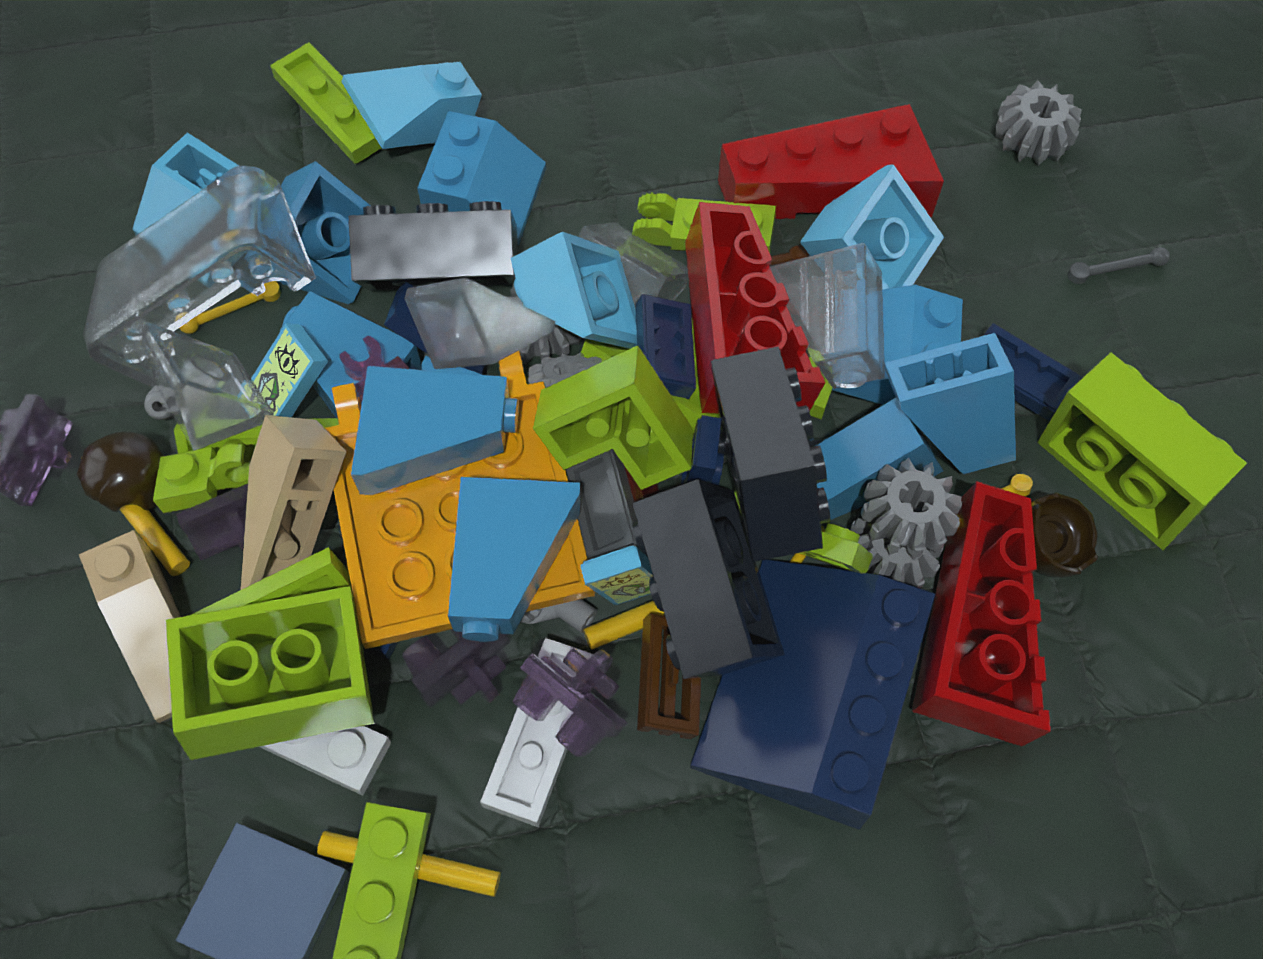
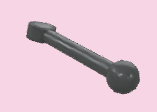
M1156 247L1150 254L1091 266L1082 262H1076L1071 265L1067 275L1071 282L1082 284L1092 275L1151 263L1155 266H1163L1169 261L1170 253L1164 247Z

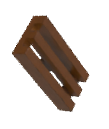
M651 613L643 619L637 731L649 732L656 730L659 731L658 734L660 735L680 734V738L692 739L699 735L701 677L684 679L682 676L681 720L675 719L676 684H678L679 670L673 665L667 650L666 638L670 635V630L665 616ZM662 630H664V635H663V654H662V674H661V693H660V713H659V716H658L660 661H661V641H662Z

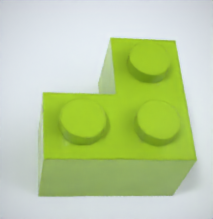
M635 346L541 390L533 430L563 470L611 449L614 450L641 490L691 469L693 428L639 346Z

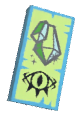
M285 323L238 398L237 402L249 419H264L265 415L292 417L327 364L328 360L300 324Z
M634 545L584 561L580 565L585 585L614 605L651 594L649 580L654 576L649 559Z

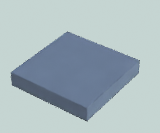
M236 823L175 941L215 959H308L349 872L342 867Z

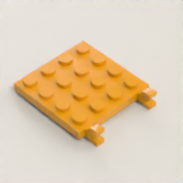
M519 348L497 352L500 376L507 377L509 397L519 400L516 433L506 432L504 452L374 495H360L351 476L362 405L360 397H357L354 383L331 387L339 425L325 429L346 450L334 487V495L361 641L365 649L453 629L448 618L461 477L568 482L566 471L561 468L533 430L540 392L545 386L543 381L527 385ZM578 519L574 523L526 612L595 596V591L585 585L580 567L588 559Z

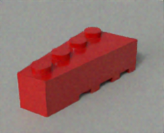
M910 104L724 143L721 146L718 182L725 202L776 206L775 219H795L797 213L820 214L827 204L884 166L894 164L928 215L932 217L944 179Z
M699 202L685 241L702 413L719 414L711 360L773 347H779L785 369L795 367L802 398L801 401L796 402L797 407L807 405L810 412L825 385V381L819 367H812L806 353L809 343L802 327H795L787 308L790 299L783 283H777L770 268L772 257L750 206Z
M977 481L962 496V506L958 514H955L959 517V527L954 535L947 537L911 712L1023 747L1051 732L1049 710H1044L1042 683L1046 681L1045 658L1039 656L1037 624L1041 622L1040 599H1035L1032 572L1037 569L1032 503L1031 498Z

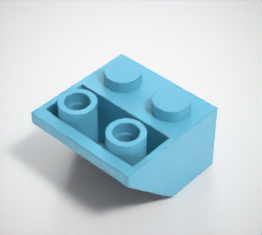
M187 132L152 165L133 225V231L136 236L209 284L248 245L271 202L261 179Z

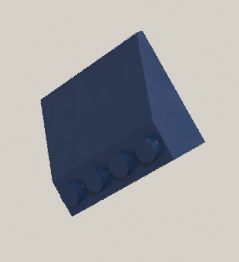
M763 560L759 573L785 655L722 675L690 768L860 830L872 814L935 594L876 574H861L854 571Z

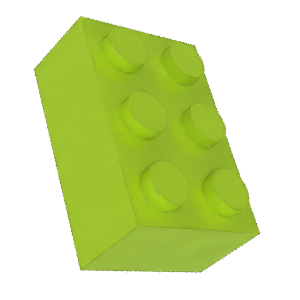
M1112 352L1067 392L1037 442L1162 550L1213 501L1247 464V462L1234 453L1232 447L1227 442L1212 435L1191 418L1179 403L1169 400L1148 383L1136 368L1125 364Z
M350 586L166 620L173 733L190 760L374 724L363 644Z

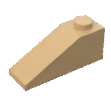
M265 415L249 465L241 590L312 554L346 454V450L317 420Z
M132 530L79 554V557L104 618L154 719L161 723L172 717L166 620L181 616L155 554L135 530Z

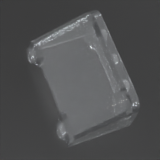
M234 167L106 256L99 263L96 271L83 331L90 358L99 364L153 387L171 373L167 357L175 351L169 334L239 287H243L259 296L266 291L264 283L286 281L289 289L296 292L316 279L280 182L257 167Z

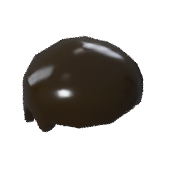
M127 431L111 433L92 442L84 449L77 476L85 495L94 501H98L113 512H118L122 506L131 504L137 505L144 510H150L156 506L153 497L160 457H163V454L158 445L144 435Z
M1056 492L1040 497L1032 502L1037 563L1036 572L1047 577L1065 578L1080 575L1081 571L1097 561L1098 555L1095 547L1097 545L1098 533L1093 514L1078 499Z

